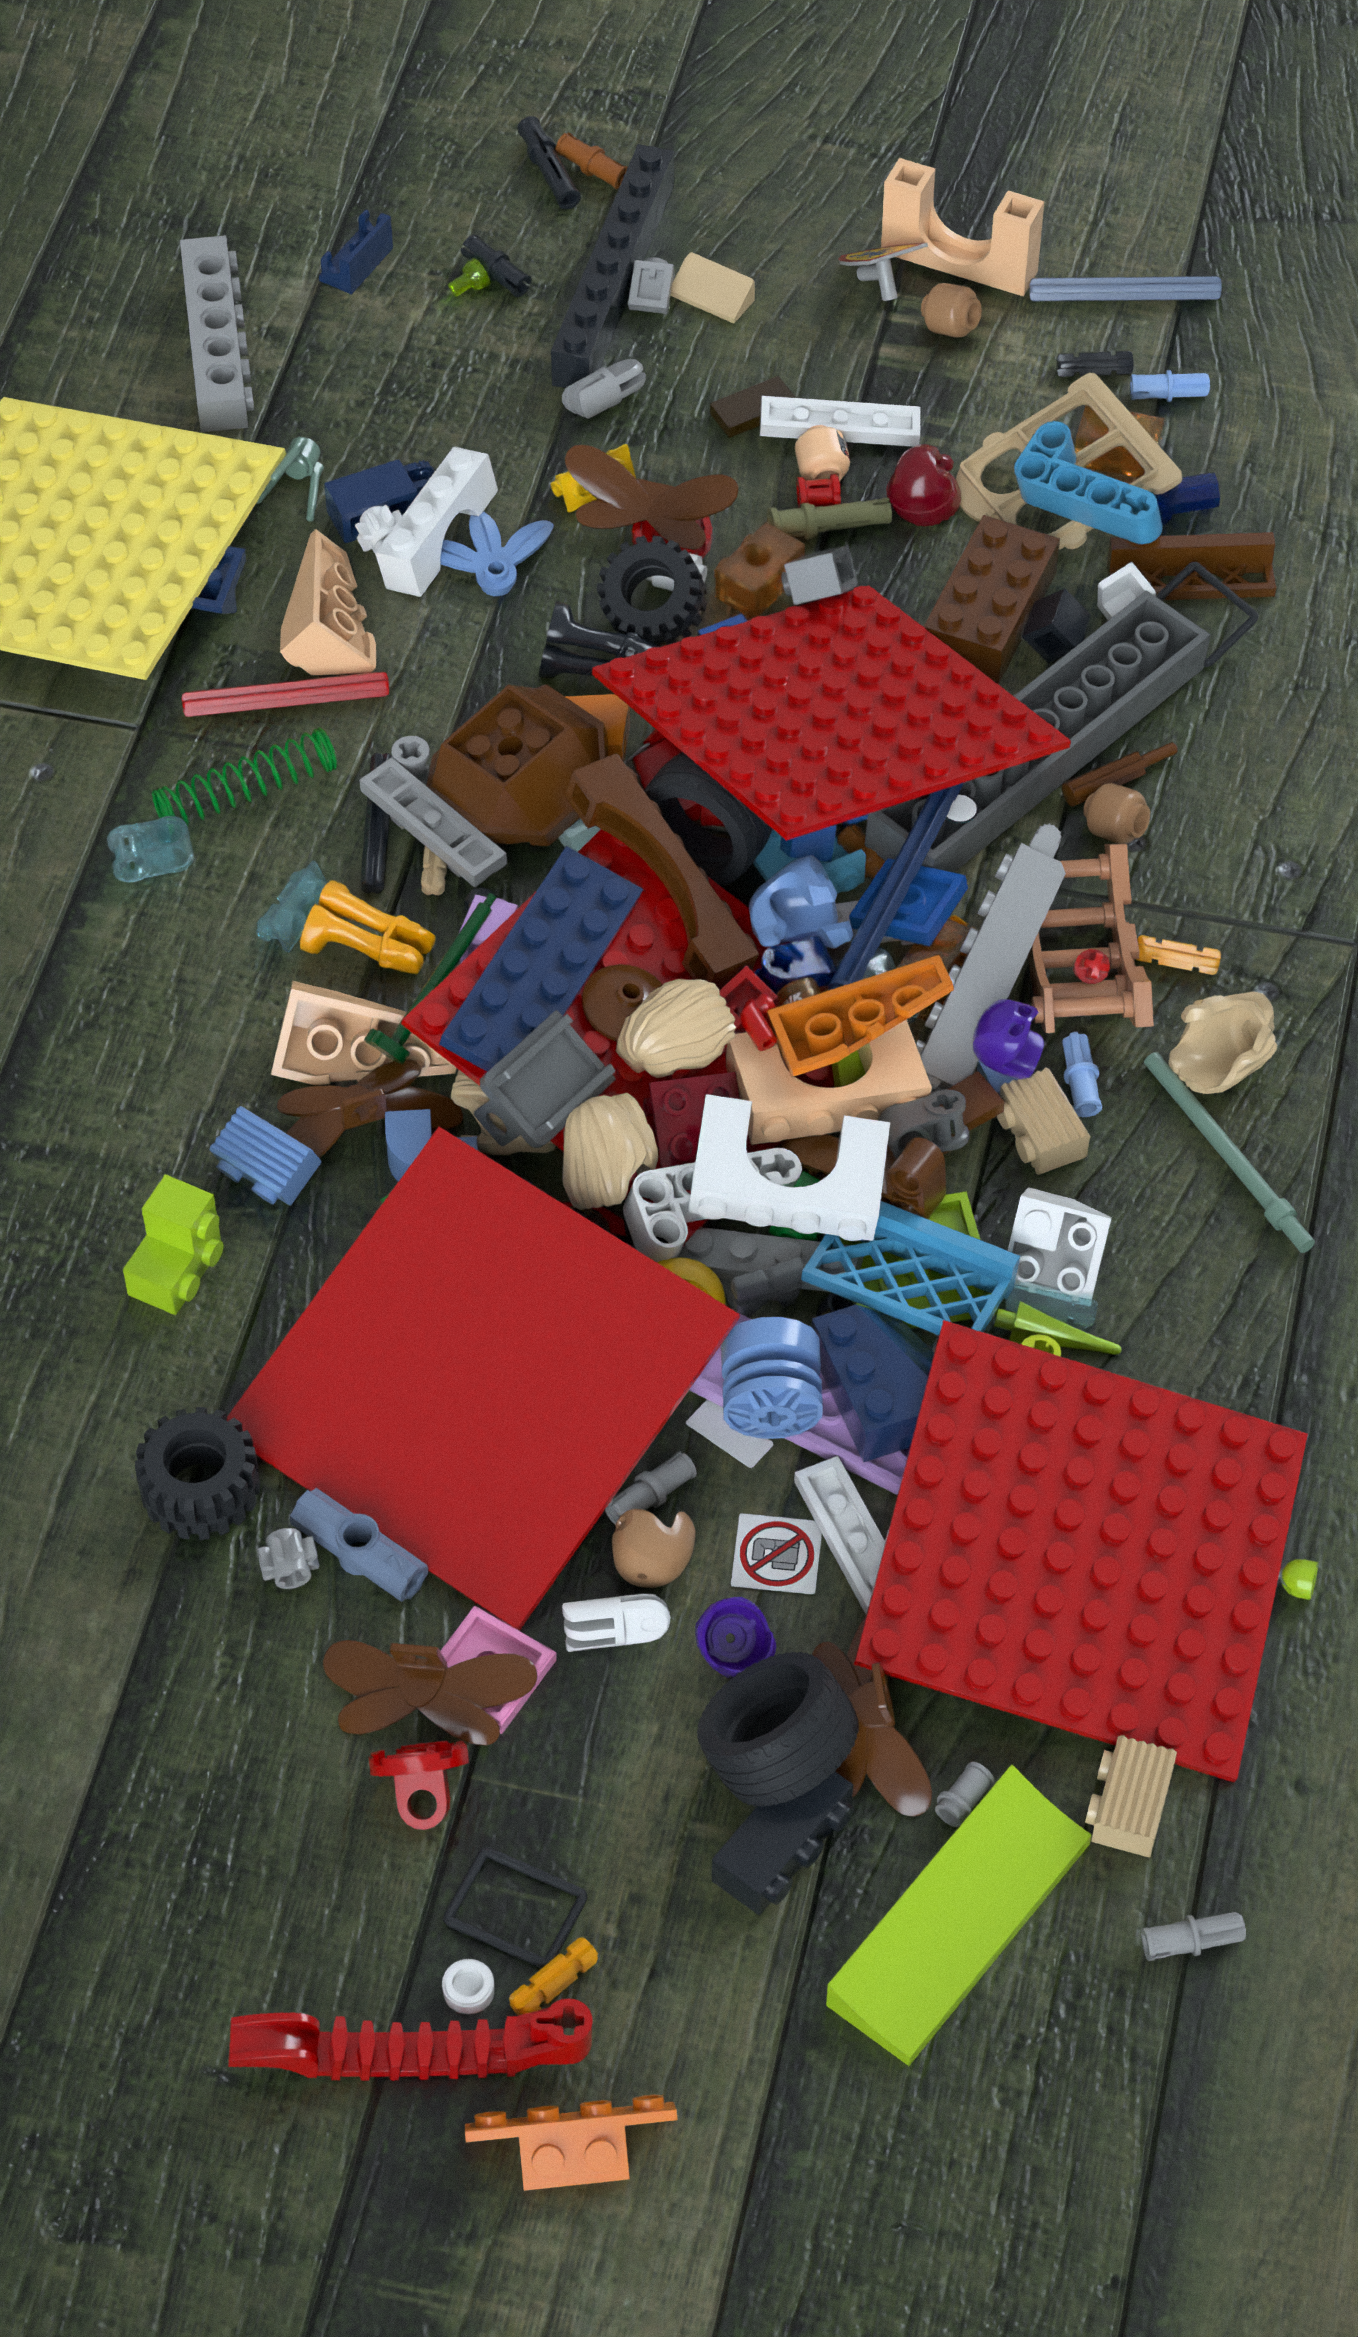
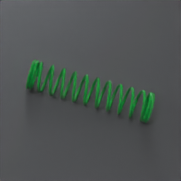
M318 727L313 730L312 735L304 732L300 738V745L294 739L288 738L285 743V751L276 744H272L269 750V757L263 751L257 750L254 755V764L245 756L240 757L238 769L232 763L225 762L223 776L216 769L210 768L207 773V782L199 774L193 775L191 787L185 781L178 780L176 794L167 786H162V788H157V790L154 789L152 798L163 827L169 833L177 829L176 817L164 790H167L176 802L184 824L186 826L190 824L182 806L179 791L180 784H183L192 796L200 819L205 820V814L197 798L195 778L200 779L209 792L216 813H221L220 806L212 789L211 772H214L219 777L225 787L231 806L236 809V801L228 785L227 766H230L238 776L247 801L252 802L251 793L243 776L242 760L247 761L256 774L262 794L267 796L268 791L258 768V754H261L271 767L278 789L283 790L282 780L274 764V748L278 749L285 758L291 778L298 785L299 779L289 756V742H292L302 755L309 777L314 778L313 768L305 753V736L309 737L314 743L324 770L328 773L336 770L337 758L329 736L323 728Z

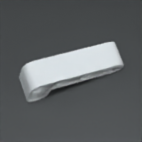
M773 1148L747 1153L752 1166L767 1180L786 1187H794L801 1175L802 1166L799 1158L792 1151L784 1148ZM696 1162L640 1173L635 1178L623 1206L624 1217L635 1248L655 1262L677 1258L688 1234L686 1223L707 1219L700 1214L688 1213L691 1194L686 1190L692 1189ZM642 1197L649 1198L655 1203H649L645 1201ZM656 1237L663 1238L669 1243L660 1242Z

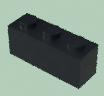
M834 1772L826 1780L822 1781L821 1784L793 1800L791 1799L788 1802H782L777 1805L757 1806L712 1858V1882L759 1916L770 1903L778 1905L790 1891L793 1884L791 1878L802 1866L806 1869L812 1866L823 1850V1840L832 1830L836 1832L841 1831L852 1817L854 1807L852 1806L853 1784Z

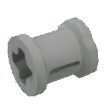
M406 736L398 739L392 746V758L426 786L430 769L426 764L430 755L428 743L417 736Z

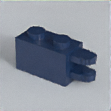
M400 459L324 483L327 513L344 544L357 540L356 537L359 535V532L355 525L360 523L361 515L371 507L387 505L391 513L399 510L403 516L435 472L429 462L423 460L403 466Z

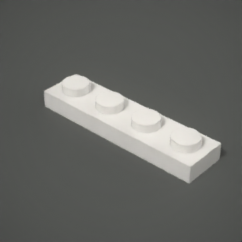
M762 396L760 436L798 439L809 428L816 425H824L839 430L845 437L846 442L914 447L919 445L920 407Z
M839 1456L795 1472L794 1483L862 1609L867 1614L885 1540Z

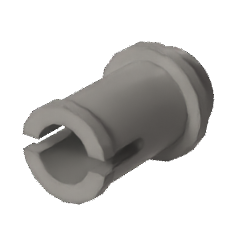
M977 1762L968 1763L964 1772L949 1791H943L938 1795V1805L935 1807L937 1815L948 1825L959 1827L971 1814L972 1809L987 1789L994 1784L995 1781L991 1772Z

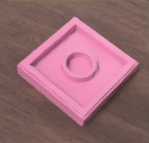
M476 1606L472 1608L440 1651L448 1667L469 1659L504 1653L520 1655L533 1662L537 1670V1681L529 1693L516 1701L500 1706L483 1708L498 1723L500 1734H503L556 1662L555 1651Z

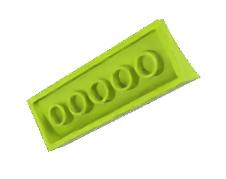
M1011 1764L828 1983L826 2006L906 2065L910 2066L1090 1845L1092 1834L1054 1806Z

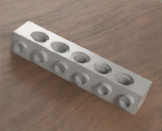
M226 235L180 240L201 432L248 428L247 411H254L252 386L244 387L243 383H251L249 360L240 359V356L248 355L245 331L237 332L238 328H245L242 304L234 305L235 301H242L239 277L231 278V275L238 274L236 251H228Z

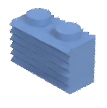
M242 1106L237 1108L236 1113L231 1116V1120L226 1123V1127L221 1130L220 1136L216 1137L215 1143L210 1146L211 1153L219 1161L216 1168L235 1182H239L242 1177L254 1184L251 1190L273 1205L279 1199L291 1206L322 1162L312 1149Z

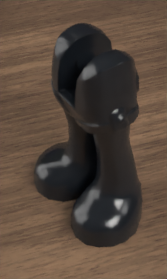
M556 601L541 660L539 677L552 679L561 673L593 676L592 667L611 661L567 650L560 644L614 654V659L629 657L645 652L649 648L660 646L641 638L638 633L628 632L627 634H620L584 626L574 620L570 605Z

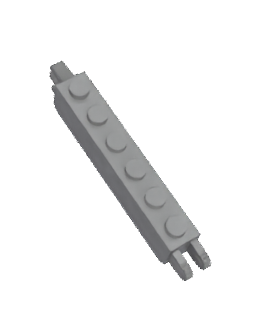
M1049 823L1048 825L1040 826L1029 845L1021 843L1014 857L1005 854L995 874V878L1001 880V884L996 893L988 890L977 913L984 917V920L979 930L970 928L960 948V951L967 954L961 967L953 964L949 972L954 990L948 994L943 1005L935 1002L924 1026L932 1030L926 1042L918 1039L916 1046L932 1086L931 1094L936 1091L946 1090L972 1075L979 1060L972 1046L973 1033L977 1021L990 1004L997 1000L1008 998L1066 873L1062 863L1054 859L1062 836L1060 835L1061 831L1055 825H1050Z

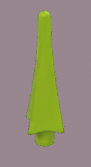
M1021 1301L1017 1313L998 1309L994 1327L1011 1331L1009 1341L1021 1344L1029 1336L1041 1334L1053 1338L1060 1347L1090 1350L1113 1355L1120 1354L1121 1346L1074 1328Z

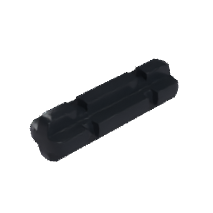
M1110 351L1078 353L1079 357H1074V353H1060L1056 359V371L1059 377H1074V373H1079V377L1088 373L1106 376L1111 375V371H1116V375H1129L1133 372L1134 359L1131 351H1116V355H1111Z

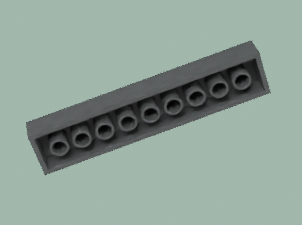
M1146 590L1024 687L1014 697L1071 740L1070 748L964 782L959 793L969 795L977 802L979 807L977 816L966 823H954L945 819L921 866L953 873L1199 673L1204 667L1211 634ZM930 794L869 813L864 845L875 851L885 861L887 858L895 860Z

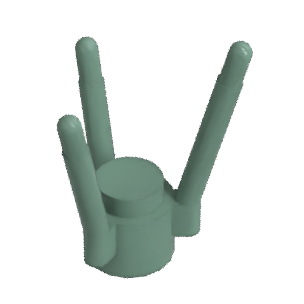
M299 436L294 438L286 451V456L272 473L271 480L256 503L260 504L285 472L294 479H303L306 476H311L306 519L312 522L317 505L319 479L324 469V466L318 462L321 453L319 446L313 440Z

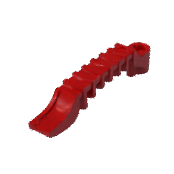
M569 1998L556 2001L548 2008L519 2016H507L505 2029H489L487 2019H478L476 2030L461 2031L459 2021H450L448 2031L432 2032L430 2022H421L419 2032H403L401 2023L392 2022L390 2032H374L372 2021L363 2020L361 2032H347L345 2017L336 2016L333 2031L320 2032L319 2020L308 2014L293 2012L251 2014L231 2017L228 2067L280 2068L297 2072L307 2078L330 2076L331 2080H340V2077H360V2080L369 2081L370 2077H389L390 2080H399L400 2076H419L420 2080H428L429 2076L449 2075L450 2079H458L459 2075L478 2074V2078H487L488 2074L506 2073L507 2077H515V2073L537 2065H568L582 2061L591 2050L593 2019L589 2008L584 2003ZM572 2028L574 2034L564 2035L563 2029Z

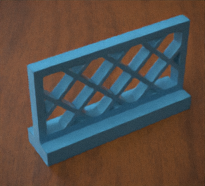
M880 1201L879 1217L873 1241L862 1239L858 1240L863 1242L861 1244L844 1247L839 1238L840 1236L826 1234L802 1270L801 1280L936 1335H939L943 1320L951 1322L949 1316L963 1313L970 1314L974 1322L971 1329L984 1332L1003 1298L1008 1299L1014 1288L1020 1256ZM881 1252H888L906 1260L887 1264ZM871 1255L876 1264L875 1267L855 1269L851 1261L852 1258ZM840 1261L846 1273L831 1275L819 1270V1268L823 1264ZM929 1268L949 1277L930 1281L924 1269ZM914 1272L919 1282L918 1284L899 1287L893 1277ZM883 1278L888 1290L874 1292L866 1289L862 1282ZM967 1286H974L992 1294L973 1298ZM956 1289L962 1301L942 1305L936 1293ZM926 1295L931 1307L919 1310L909 1306L905 1299Z

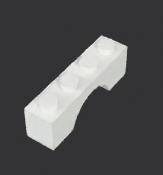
M458 447L451 449L375 552L386 589L418 597L423 595L440 571L441 548L444 536L453 518L458 513L479 516L498 491L488 454Z

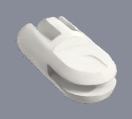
M636 1594L568 1602L562 1605L563 1616L565 1617L564 1631L567 1635L565 1640L566 1650L568 1652L652 1642L660 1639L667 1632L671 1619L667 1604L654 1594Z

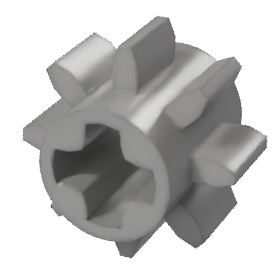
M283 1528L272 1532L266 1538L267 1547L257 1549L263 1579L266 1581L274 1578L276 1585L283 1589L304 1585L311 1578L310 1570L319 1568L313 1537L310 1536L302 1539L301 1532L295 1528Z

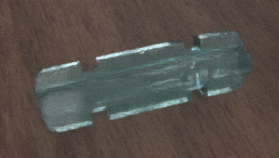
M1017 1284L1014 1285L1011 1294L1006 1299V1309L1008 1311L1017 1312L1021 1301L1059 1321L1068 1322V1318L1075 1319L1074 1324L1087 1327L1093 1326L1098 1305L1092 1299L1079 1297V1301L1072 1300V1295L1037 1288L1035 1293L1029 1292V1287Z

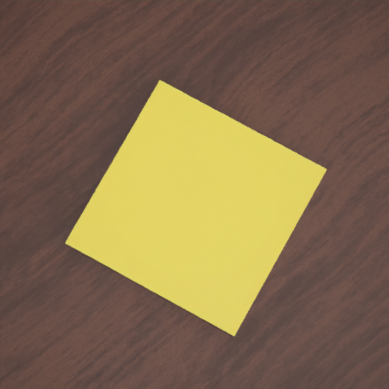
M3 397L0 401V650L147 680L193 606V601L203 590L210 574L216 569L227 547L234 540L268 485L272 473L286 456L285 448Z

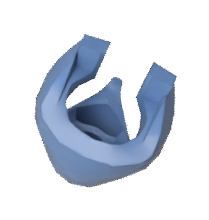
M813 855L789 862L761 885L750 899L749 912L752 931L762 947H770L784 942H809L829 948H837L845 942L851 941L853 937L849 921L838 923L835 903L837 892L821 862Z

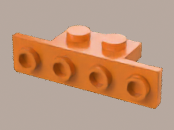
M645 2095L633 2098V2106L612 2108L611 2101L597 2100L581 2103L580 2111L559 2113L558 2106L530 2108L527 2110L528 2117L506 2119V2112L504 2111L484 2112L474 2115V2123L465 2124L466 2142L519 2137L524 2191L628 2180L630 2176L625 2126L678 2120L677 2109L674 2102H664L663 2095Z

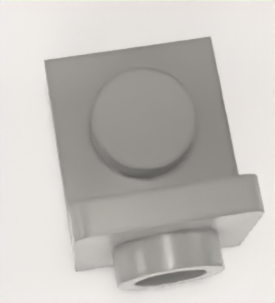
M655 257L646 258L645 261L635 260L628 301L629 309L667 314L672 283L675 279L674 265Z

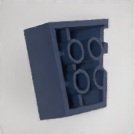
M853 1305L812 1318V1328L819 1336L820 1371L863 1463L910 1448L934 1352L902 1320L863 1306Z

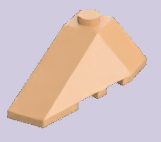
M317 529L310 534L281 626L280 653H282L288 663L295 667H301L310 675L371 673L376 669V642L373 634L365 633L362 621L367 617L364 606L357 604L352 593L358 586L347 552Z
M292 981L271 1075L311 1085L353 1080L359 1082L376 1068L394 1061L364 1041L369 1031L373 1028L391 1037L407 1012L341 992ZM411 1033L403 1047L410 1052L407 1059L413 1060L420 1065L421 1072L418 1077L456 1074L457 1068Z

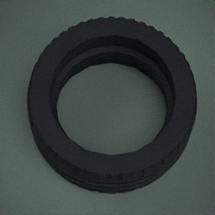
M683 752L668 761L644 789L648 798L655 801L659 806L662 817L672 832L681 837L685 850L696 866L701 867L706 875L721 887L734 882L747 871L765 847L773 830ZM678 798L692 800L709 809L722 821L731 839L716 837L701 829L686 815Z
M786 1652L770 1656L767 1659L752 1664V1666L747 1667L741 1673L739 1672L711 1698L709 1704L703 1710L702 1717H700V1722L697 1726V1738L702 1751L724 1785L743 1803L760 1807L788 1802V1800H793L821 1784L845 1761L855 1745L854 1742L859 1732L858 1717L851 1701L831 1671L817 1657L806 1652Z

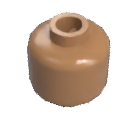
M939 283L923 298L921 304V313L926 326L935 334L964 337L977 327L981 318V303L977 299L975 292L965 286Z
M1114 783L1102 785L1095 793L1089 795L1084 805V815L1090 833L1115 843L1128 844L1134 839L1139 838L1146 831L1150 821V809L1144 796L1136 790Z

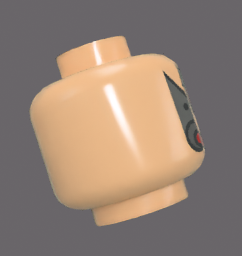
M824 425L813 426L803 433L795 443V455L799 473L805 480L829 479L831 474H837L840 482L850 469V457L846 439L835 428Z

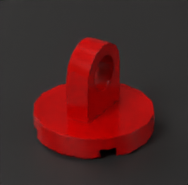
M448 1741L410 1744L396 1749V1754L386 1755L385 1757V1751L378 1750L368 1756L371 1776H394L397 1808L400 1817L407 1825L422 1830L435 1827L446 1817L450 1809L447 1769L469 1763L467 1743H464V1741L456 1742L455 1745L454 1743H448ZM427 1790L434 1795L437 1802V1809L434 1815L422 1817L416 1814L411 1805V1798L415 1791Z

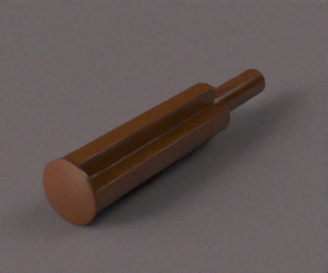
M1171 742L1141 756L1138 751H1135L1063 783V796L1066 802L1074 807L1086 801L1089 795L1095 793L1104 784L1114 783L1122 785L1145 775L1144 768L1177 754L1178 747L1175 743Z

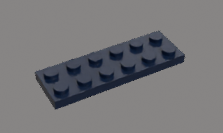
M566 846L442 1034L439 1045L488 1072L554 1011L558 1010L562 1016H565L637 904L643 889Z

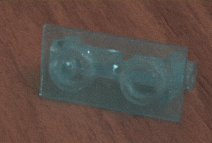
M311 861L306 869L292 873L290 881L277 897L280 905L272 904L265 915L260 917L256 923L258 927L256 934L264 941H270L272 938L278 939L285 952L288 953L301 937L308 915L314 904L319 905L320 894L327 884L316 861Z

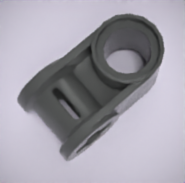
M940 1090L929 1096L901 1104H894L886 1108L878 1118V1121L890 1122L887 1145L896 1158L913 1138L927 1139L938 1146L942 1152L957 1150L967 1144L970 1138L968 1127L963 1123L962 1114L966 1108V1100L963 1094L955 1090Z

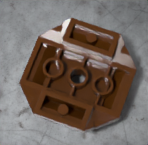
M508 684L441 744L440 749L432 755L426 786L493 843L513 844L530 842V845L549 846L580 818L565 797L574 770L608 757L607 732L603 722L547 684L537 688Z

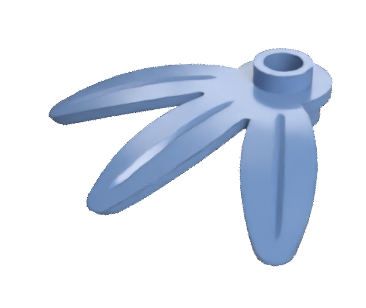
M482 512L479 516L471 515L469 529L477 552L463 544L443 540L440 564L476 573L477 583L486 594L491 596L505 595L516 582L517 571L515 566L531 556L546 542L554 525L547 520L530 523L519 529L511 536L506 545L501 547V536L495 521L485 512Z

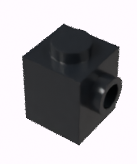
M1064 588L1034 602L1022 638L1047 663L1062 658L1084 641L1085 631L1091 614Z

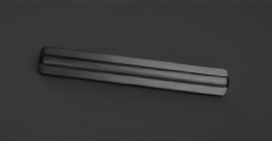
M375 753L370 760V772L392 756L389 753L383 755ZM368 797L360 882L363 892L378 894L383 891L385 883L390 815Z

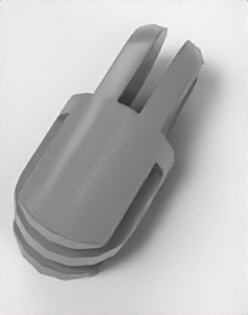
M626 359L607 368L601 367L594 373L565 388L562 394V403L572 413L589 419L619 404L622 398L643 387L646 381V374L642 372L643 366L635 359Z

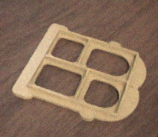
M1088 373L1074 381L1069 386L1066 395L1004 434L995 432L987 436L983 441V447L961 462L956 481L961 490L960 507L972 519L980 522L982 516L986 515L1017 525V514L1020 508L1026 504L1021 497L1020 490L1018 489L1008 494L990 492L981 482L985 467L1008 450L1017 449L1022 453L1041 425L1056 421L1081 405H1088L1108 427L1109 431L1100 439L1077 452L1075 465L1085 468L1087 464L1114 447L1123 446L1145 470L1143 476L1130 484L1157 495L1163 494L1180 484L1182 472L1095 373ZM1072 520L1047 535L1060 538L1059 550L1064 547L1075 549L1085 543L1087 539L1086 533L1094 528Z

